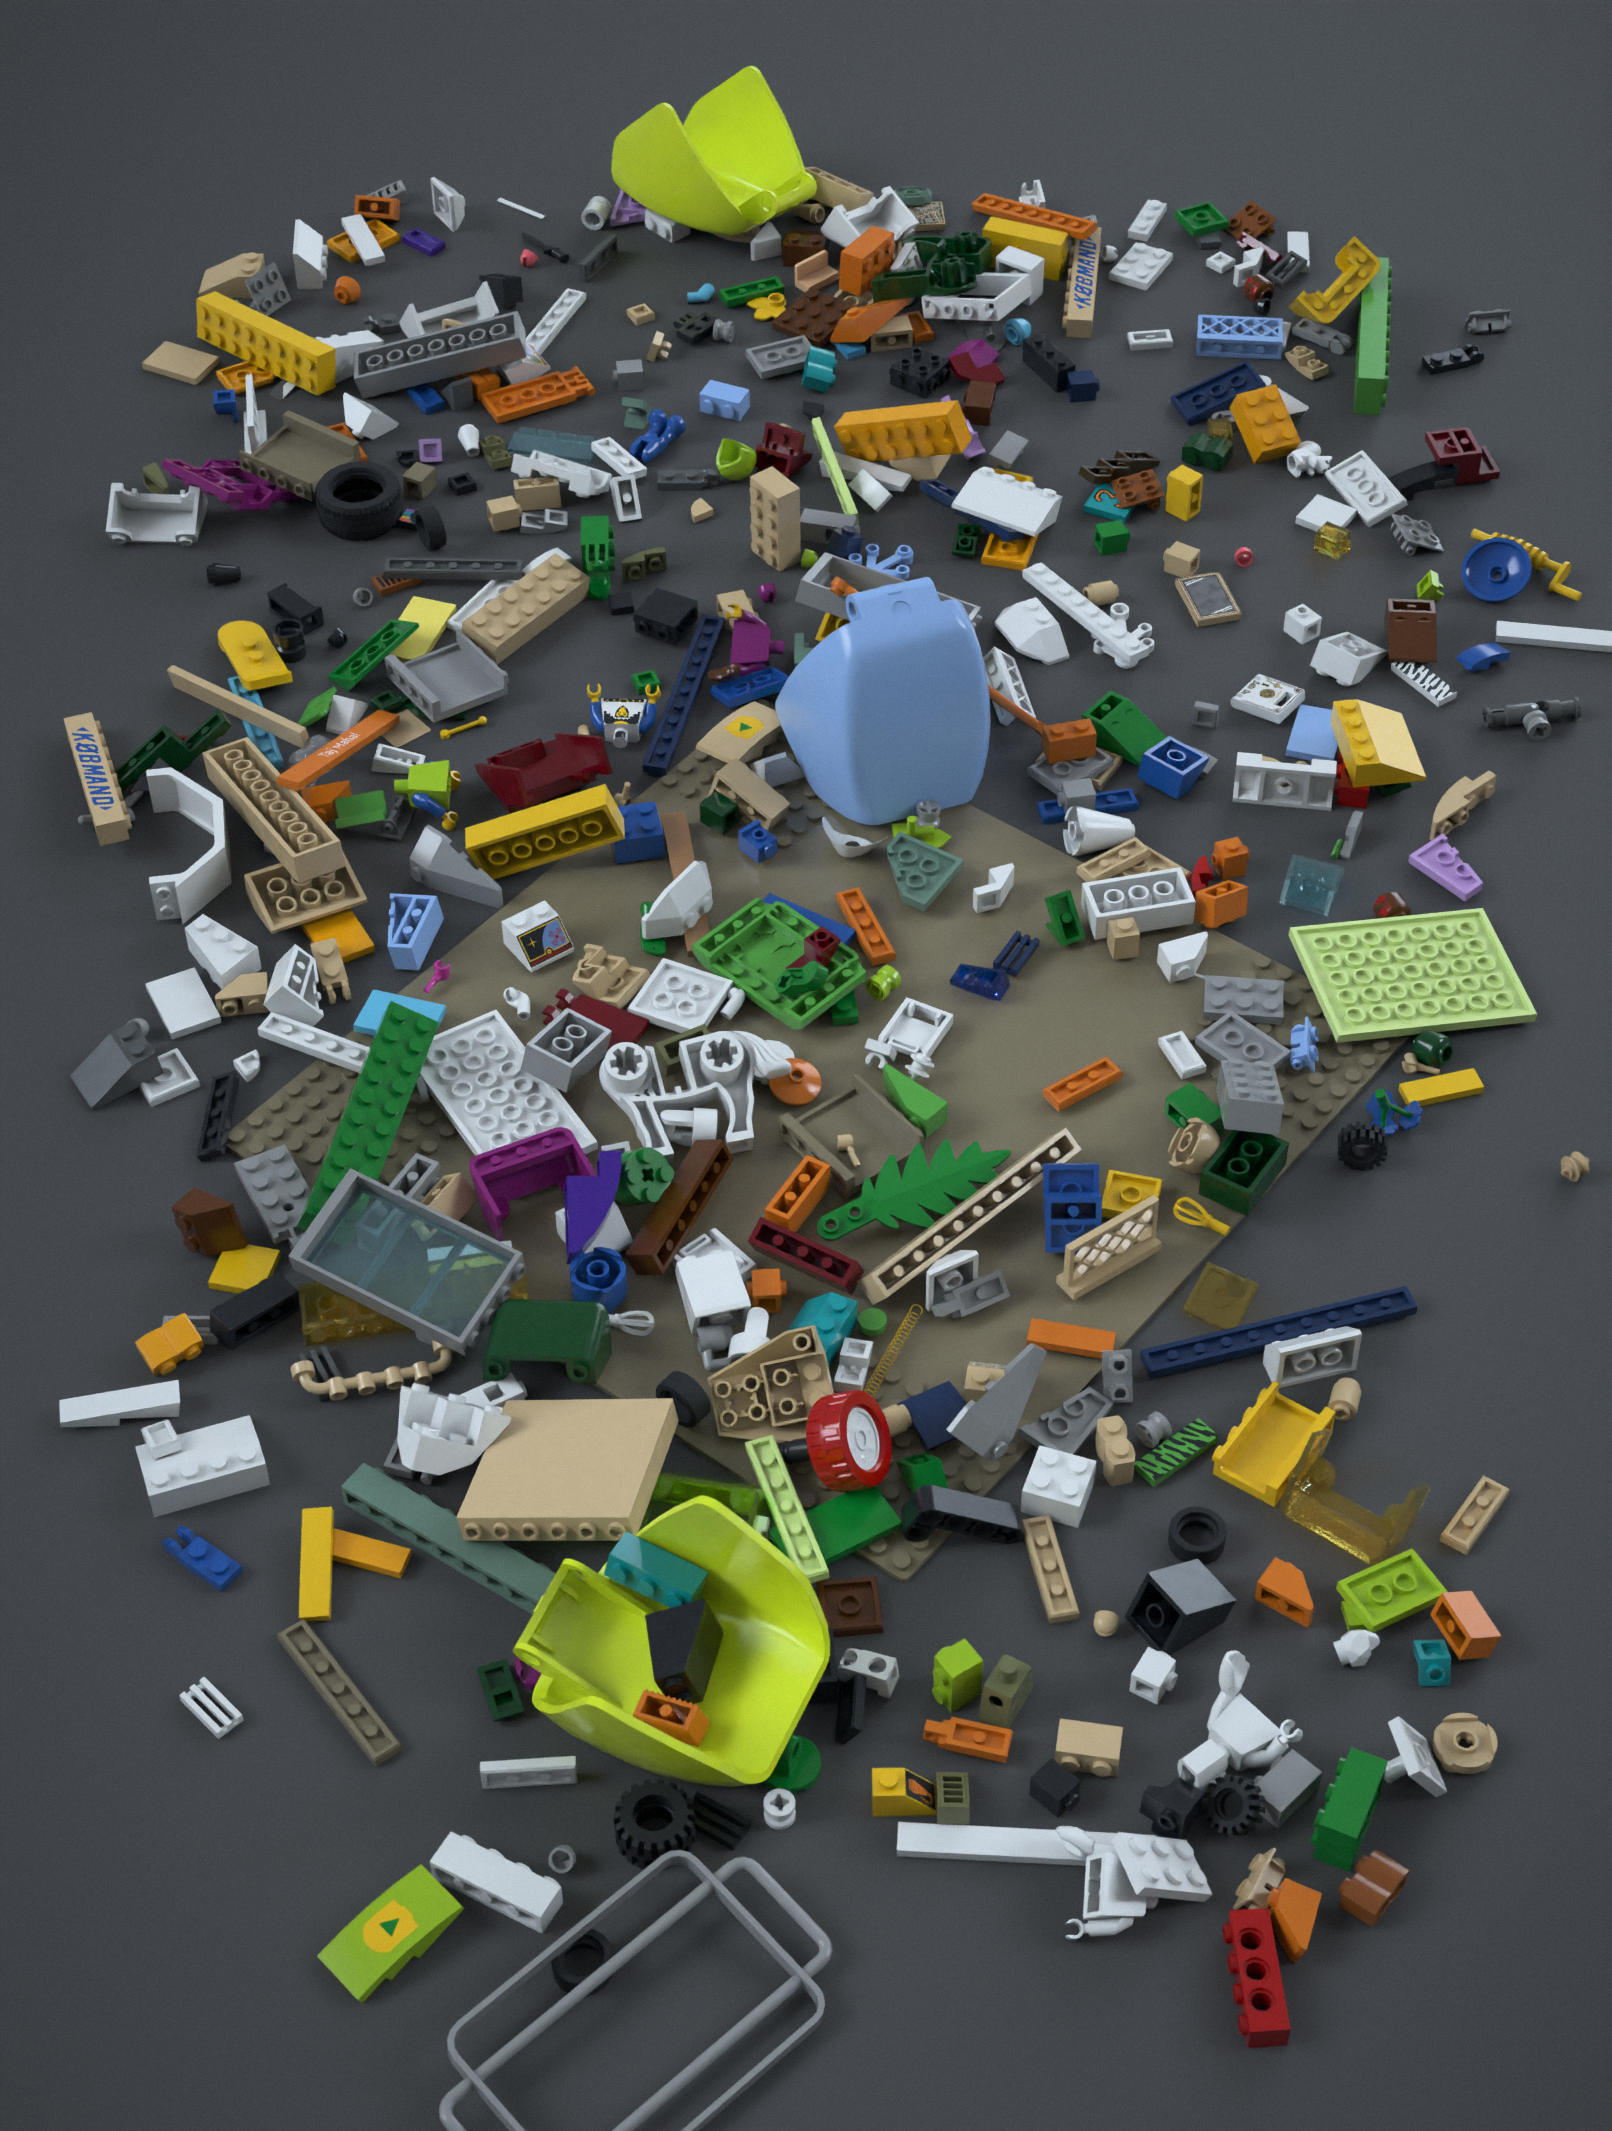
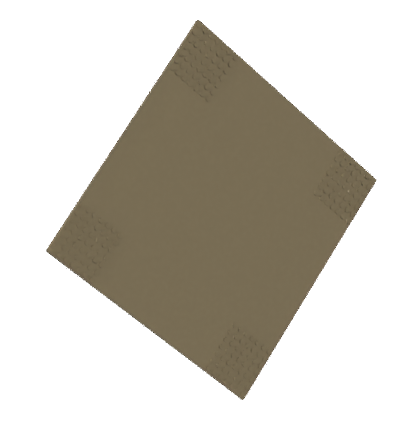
M762 698L755 700V702L776 711L774 704ZM784 731L778 733L776 742L763 747L762 756L744 763L752 771L751 763L786 752L787 757L800 767ZM695 749L673 767L667 775L662 776L628 804L633 805L655 801L660 822L661 814L686 812L695 861L706 863L712 887L713 905L710 911L706 913L709 931L719 926L756 897L762 898L763 901L769 893L850 927L835 900V893L859 887L896 953V960L871 966L856 937L848 945L849 948L857 953L862 969L866 971V980L854 988L859 1014V1023L833 1026L829 1008L803 1029L792 1030L747 997L733 1018L728 1020L720 1013L729 1001L728 997L725 999L707 1026L710 1034L719 1031H744L752 1033L763 1040L779 1041L788 1045L793 1051L795 1058L805 1060L817 1069L822 1082L821 1090L812 1102L806 1105L793 1106L777 1099L771 1092L769 1085L761 1084V1081L756 1079L755 1082L753 1081V1149L731 1154L734 1160L680 1247L682 1249L704 1233L710 1238L709 1231L716 1228L756 1263L757 1270L765 1268L780 1269V1280H786L787 1297H781L782 1313H768L769 1320L766 1337L770 1340L789 1329L806 1300L833 1292L857 1301V1325L849 1338L873 1342L864 1387L876 1370L882 1356L885 1355L889 1344L894 1339L911 1306L914 1304L920 1305L923 1309L921 1315V1308L915 1305L912 1307L910 1312L918 1314L919 1319L914 1324L906 1321L909 1325L914 1326L912 1327L913 1330L910 1331L911 1334L908 1335V1338H905L906 1342L902 1343L899 1340H895L898 1344L903 1345L901 1346L902 1349L899 1350L900 1353L897 1354L895 1361H892L893 1365H890L891 1368L888 1369V1373H885L886 1377H883L882 1384L879 1385L877 1392L874 1393L875 1396L873 1398L881 1409L893 1404L897 1405L901 1401L947 1381L953 1384L964 1399L967 1367L970 1361L1008 1365L1027 1347V1336L1032 1318L1116 1332L1113 1350H1122L1225 1238V1236L1208 1227L1205 1228L1203 1225H1191L1177 1219L1173 1212L1177 1200L1182 1197H1189L1195 1200L1213 1218L1230 1226L1229 1233L1245 1217V1215L1199 1195L1201 1173L1189 1174L1169 1163V1161H1172V1157L1168 1155V1149L1171 1140L1179 1128L1164 1115L1166 1096L1191 1082L1197 1089L1202 1090L1215 1105L1219 1106L1216 1085L1220 1061L1195 1045L1196 1036L1217 1021L1203 1019L1205 980L1193 976L1169 983L1157 963L1159 944L1206 931L1208 934L1206 954L1196 973L1203 976L1212 975L1284 981L1282 1025L1250 1024L1289 1050L1292 1048L1291 1030L1295 1025H1305V1017H1308L1312 1027L1316 1026L1318 1030L1319 1041L1315 1045L1318 1051V1061H1315L1314 1073H1312L1309 1066L1303 1067L1300 1070L1294 1069L1290 1064V1059L1275 1070L1284 1108L1279 1135L1274 1136L1289 1142L1285 1167L1265 1194L1410 1038V1035L1337 1043L1307 977L1212 928L1205 927L1204 924L1193 921V924L1139 932L1138 957L1113 960L1107 945V938L1094 939L1081 907L1082 883H1086V881L1076 873L1077 866L1083 864V862L968 803L941 809L938 815L940 825L937 829L951 836V839L939 849L963 859L964 865L924 912L902 902L886 854V846L893 839L891 824L907 823V818L880 825H866L848 819L820 799L811 788L806 777L772 787L791 804L785 818L769 831L777 838V853L760 864L756 863L739 849L738 830L749 825L742 821L741 815H739V822L723 835L700 822V803L704 798L708 797L716 773L728 764L700 750ZM825 817L833 830L841 834L860 837L871 843L885 840L865 854L855 857H843L833 847L823 827L822 818ZM664 838L665 856L616 864L610 843L562 858L439 959L442 961V968L450 964V976L447 980H439L429 993L423 991L434 975L433 964L397 995L446 1005L447 1012L435 1035L497 1010L526 1048V1044L546 1027L543 1021L547 1016L543 1015L542 1012L547 1005L557 1008L556 1004L560 999L556 998L555 995L561 988L568 990L575 998H578L580 994L588 996L572 981L574 973L578 969L579 960H582L585 956L584 946L586 944L603 946L608 955L626 958L629 966L648 969L650 975L663 958L711 974L713 973L702 966L697 957H687L683 935L665 937L666 951L663 956L647 954L641 948L640 924L642 915L640 906L643 902H655L664 889L673 882ZM855 841L847 842L845 846L857 847L860 846V844ZM1013 863V886L999 908L976 913L973 908V889L988 885L989 869ZM1071 890L1086 938L1066 946H1061L1045 925V923L1051 921L1044 898ZM546 901L559 915L574 946V952L531 973L504 944L501 921L540 902ZM1019 931L1023 937L1027 934L1030 935L1031 940L1038 938L1040 941L1039 947L1017 977L993 969V962L1014 933ZM1025 946L1023 948V950L1019 954V957L1016 959V961L1012 963V965L1009 968L1012 969L1014 967V965L1020 959V957L1028 948V946ZM889 965L899 973L902 982L896 990L890 991L888 997L878 1001L868 993L865 982L871 976L877 975L881 967ZM513 987L529 997L530 1018L528 1020H519L517 1018V1009L509 1005L506 999H504L503 993L507 988ZM638 991V992L632 997V999L622 1008L623 1010L628 1011V1007L630 1006V1004L632 1003V1001L635 999V997L637 996V994L639 993V991ZM906 997L953 1014V1025L930 1056L931 1063L935 1066L934 1068H927L926 1072L929 1078H917L915 1081L948 1102L947 1122L927 1139L924 1138L923 1152L928 1169L935 1152L945 1139L950 1141L956 1161L969 1145L977 1141L982 1153L995 1150L1011 1151V1155L1002 1164L993 1169L999 1175L1048 1137L1067 1128L1082 1150L1065 1163H1099V1193L1101 1197L1109 1170L1163 1179L1156 1228V1238L1162 1242L1161 1250L1076 1300H1073L1056 1283L1057 1275L1064 1272L1065 1253H1045L1043 1180H1041L944 1254H952L959 1250H976L979 1254L978 1278L995 1270H1001L1010 1293L1008 1298L967 1316L954 1319L951 1318L950 1314L943 1317H935L932 1310L928 1312L925 1308L926 1272L933 1263L889 1297L873 1305L859 1284L851 1296L755 1251L748 1243V1239L759 1218H765L764 1209L804 1159L779 1136V1117L788 1112L796 1119L850 1088L852 1086V1074L854 1073L863 1080L868 1081L871 1087L880 1096H884L889 1104L896 1109L883 1086V1071L878 1068L880 1059L873 1060L871 1067L867 1066L865 1060L869 1053L864 1047L868 1038L878 1041L879 1035ZM557 1008L560 1013H562V1012L564 1011V1010H561V1009ZM917 1014L913 1017L935 1026V1021ZM649 1023L648 1030L637 1045L644 1051L645 1046H651L655 1052L656 1043L680 1033ZM352 1030L344 1038L370 1047L374 1036ZM1183 1031L1205 1063L1206 1072L1182 1080L1159 1047L1158 1039ZM898 1052L894 1062L887 1060L888 1065L911 1079L912 1075L908 1073L909 1070L905 1067V1065H912L914 1060L911 1056ZM1106 1056L1123 1072L1122 1079L1059 1112L1042 1096L1043 1089ZM605 1057L568 1092L557 1089L597 1140L598 1149L585 1154L596 1174V1162L601 1146L629 1141L630 1151L644 1148L636 1135L635 1127L628 1115L608 1095L600 1083L599 1070ZM318 1058L231 1129L226 1149L238 1157L246 1159L286 1145L311 1191L359 1073ZM658 1063L665 1093L674 1092L677 1086H680L681 1090L688 1089L683 1071L665 1077ZM428 1090L429 1101L421 1103L418 1093L411 1095L378 1182L389 1186L411 1158L418 1153L440 1163L441 1178L444 1175L461 1173L476 1193L469 1169V1162L475 1154ZM716 1099L693 1108L684 1109L686 1111H693L694 1108L717 1109V1112H720L719 1139H723L725 1143L729 1122L723 1107ZM676 1126L675 1129L692 1130V1127ZM1224 1129V1133L1219 1135L1220 1147L1233 1130ZM669 1141L674 1151V1165L671 1167L675 1175L691 1146H683ZM906 1164L898 1168L901 1175V1179ZM876 1182L872 1183L874 1190ZM970 1182L977 1190L986 1185ZM556 1184L508 1201L510 1215L506 1220L502 1221L504 1241L511 1240L512 1248L523 1253L526 1266L522 1278L519 1281L516 1280L512 1285L508 1299L573 1301L570 1283V1264H566V1244L557 1234L555 1214L556 1211L565 1208L564 1193ZM830 1184L828 1191L796 1233L858 1261L864 1269L862 1277L926 1230L892 1217L899 1225L898 1230L891 1229L874 1220L835 1241L824 1240L817 1232L819 1219L862 1196L861 1190L846 1199ZM947 1196L956 1206L963 1202ZM370 1198L365 1214L377 1201L376 1199ZM477 1199L471 1206V1212L462 1217L459 1222L496 1240L483 1216ZM614 1200L633 1241L658 1201L633 1206L624 1205ZM1184 1201L1181 1203L1202 1214L1201 1211L1189 1202ZM922 1208L935 1222L943 1217ZM1178 1209V1212L1181 1216H1184L1191 1220L1200 1221ZM852 1211L850 1215L857 1217L860 1215V1212ZM1102 1217V1224L1112 1218ZM832 1223L826 1225V1228L828 1229H834L836 1227V1225ZM410 1227L391 1255L432 1280L433 1277L430 1278L427 1250L454 1247L458 1240L449 1235L444 1236L441 1234L433 1236L426 1242H421L419 1236ZM629 1248L619 1252L626 1265L628 1292L625 1300L615 1308L611 1315L623 1314L629 1311H648L654 1317L655 1325L653 1331L646 1336L630 1334L620 1328L610 1326L612 1355L597 1383L593 1385L615 1399H657L656 1388L669 1374L674 1371L688 1374L702 1386L711 1402V1411L695 1427L687 1428L677 1424L673 1436L763 1493L745 1449V1442L752 1440L718 1435L707 1380L708 1377L718 1371L708 1372L704 1368L695 1334L691 1335L675 1273L676 1268L671 1263L664 1275H636L625 1256ZM505 1269L448 1275L440 1286L478 1310ZM752 1276L743 1282L745 1288L746 1282L752 1281ZM749 1298L751 1303L750 1309L753 1308V1298ZM877 1308L886 1314L887 1327L882 1334L867 1336L859 1330L858 1317L863 1310ZM911 1313L913 1317L918 1318L916 1314ZM629 1316L624 1318L649 1320L646 1316ZM908 1317L911 1321L916 1322L914 1318ZM745 1323L731 1326L733 1336L744 1332ZM625 1325L626 1327L640 1331H646L649 1328ZM904 1325L907 1329H912L910 1326ZM902 1328L905 1333H909L908 1330ZM899 1332L903 1337H907L905 1333ZM897 1336L900 1340L905 1341L903 1337ZM893 1344L896 1348L900 1349L899 1345ZM729 1347L723 1351L713 1352L714 1360L728 1357ZM891 1348L894 1352L898 1353L897 1349ZM1044 1349L1047 1352L1014 1437L1008 1444V1449L1003 1456L997 1458L994 1462L982 1457L959 1439L926 1452L915 1430H910L907 1427L905 1432L891 1437L892 1454L890 1467L885 1478L876 1487L902 1521L901 1509L912 1494L898 1469L896 1461L924 1452L941 1459L949 1489L986 1497L1033 1446L1017 1435L1019 1428L1026 1424H1032L1039 1420V1417L1044 1413L1054 1411L1061 1407L1063 1402L1084 1391L1102 1372V1359ZM888 1351L892 1356H896L895 1353ZM840 1352L829 1368L832 1386H834V1379L839 1366ZM886 1355L888 1359L894 1360L893 1357ZM884 1359L886 1363L892 1364L889 1360ZM559 1362L566 1367V1362ZM882 1363L884 1367L889 1368L887 1364ZM879 1367L882 1371L887 1372L885 1368ZM877 1371L880 1375L885 1376L883 1372ZM875 1375L878 1379L882 1380L881 1376ZM873 1379L876 1383L880 1384L879 1380ZM871 1383L872 1386L878 1387L875 1383ZM868 1386L870 1390L876 1391L873 1387ZM866 1390L869 1395H873L872 1392ZM777 1443L779 1449L782 1443ZM811 1461L785 1464L804 1512L846 1493L833 1491L828 1488L816 1474ZM902 1525V1529L854 1553L899 1582L905 1583L909 1581L953 1532L936 1528L926 1540L910 1542L904 1538Z

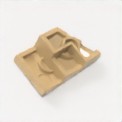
M586 944L584 946L585 956L582 960H579L578 969L575 971L572 981L591 998L622 1009L644 986L651 975L648 969L629 966L626 958L608 955L603 946Z

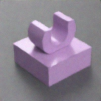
M441 438L419 439L420 462L443 461Z

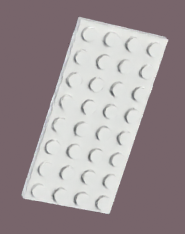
M497 1010L434 1036L419 1076H423L427 1090L475 1156L557 1127L571 1130L585 1154L598 1149L597 1140L557 1088L521 1069L525 1047Z

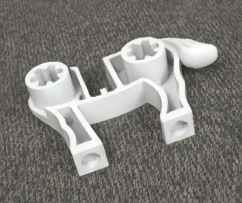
M719 1031L679 1042V1058L688 1089L681 1090V1087L677 1086L674 1092L665 1093L653 1047L645 1046L644 1051L637 1044L621 1042L612 1046L607 1051L599 1070L600 1083L603 1089L628 1115L643 1147H651L660 1152L666 1158L669 1166L674 1165V1151L657 1113L669 1109H689L716 1099L723 1107L728 1118L729 1127L725 1136V1144L730 1153L752 1150L754 1142L752 1126L754 1095L752 1083L755 1066L768 1079L786 1076L792 1070L791 1063L780 1056L762 1038L744 1031Z

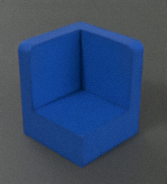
M235 389L213 391V404L216 414L233 413L234 423L239 422Z

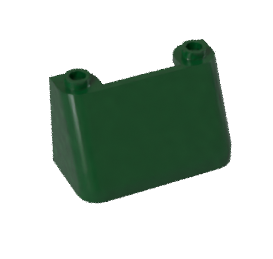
M523 1299L503 1301L494 1315L482 1363L483 1380L499 1381L507 1378L512 1367L511 1360L566 1362L568 1376L573 1381L582 1384H596L612 1355L608 1310L603 1304L594 1301Z

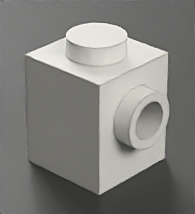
M1301 604L1285 612L1283 631L1303 645L1320 636L1322 617L1306 605Z
M1148 1647L1131 1674L1129 1691L1158 1704L1165 1691H1171L1177 1681L1178 1674L1175 1673L1176 1660L1163 1651H1156Z

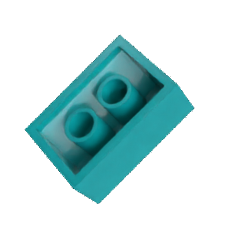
M833 1292L806 1300L788 1330L815 1325L826 1353L828 1367L830 1368L842 1349L845 1337L849 1338L857 1325V1301Z
M626 1531L610 1552L604 1575L672 1608L701 1599L708 1571Z

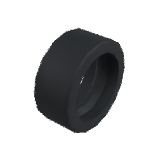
M427 505L415 509V525L424 547L427 550H433L445 546L447 543L446 531L437 508L434 505Z
M674 1371L656 1388L657 1399L673 1398L679 1420L678 1424L687 1428L695 1427L711 1411V1402L702 1386L686 1373Z
M1187 1507L1177 1512L1172 1518L1169 1527L1168 1543L1171 1552L1182 1562L1199 1559L1203 1565H1208L1216 1561L1223 1553L1227 1533L1225 1522L1217 1513L1204 1507ZM1199 1526L1211 1531L1215 1536V1540L1205 1546H1195L1185 1542L1179 1534L1184 1528Z
M590 1929L551 1961L554 1981L563 1991L569 1993L590 1976H574L564 1970L563 1960L568 1953L582 1947L592 1948L601 1954V1966L613 1957L611 1943L604 1934ZM613 1974L588 1995L596 1994L606 1987Z

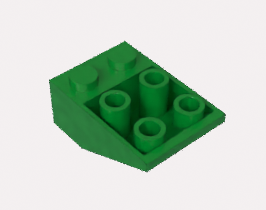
M1111 690L1082 714V719L1090 718L1097 733L1096 745L1111 753L1122 756L1123 759L1137 766L1141 764L1143 753L1167 738L1129 699Z

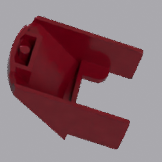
M559 732L555 734L556 739L543 743L542 739L539 738L487 758L488 764H475L477 774L509 812H517L597 781L596 775L612 774L613 771L602 737Z

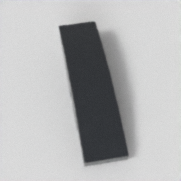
M1432 461L1404 470L1388 479L1406 501L1413 500L1414 493L1434 489L1436 481L1456 478L1457 469L1453 464L1438 465L1437 461Z

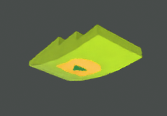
M420 1864L368 1905L317 1957L352 1995L363 2003L385 1978L392 1980L413 1956L420 1958L462 1912L464 1907Z

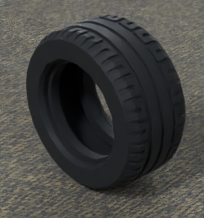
M358 461L336 466L322 476L315 489L317 511L321 525L332 535L342 539L361 541L380 537L397 525V520L403 513L400 482L397 476L387 467L377 463ZM357 499H370L365 502L349 503Z

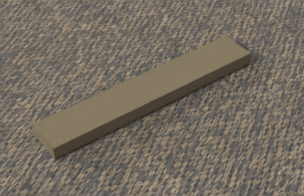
M304 1619L277 1634L279 1642L375 1767L402 1751L399 1741Z

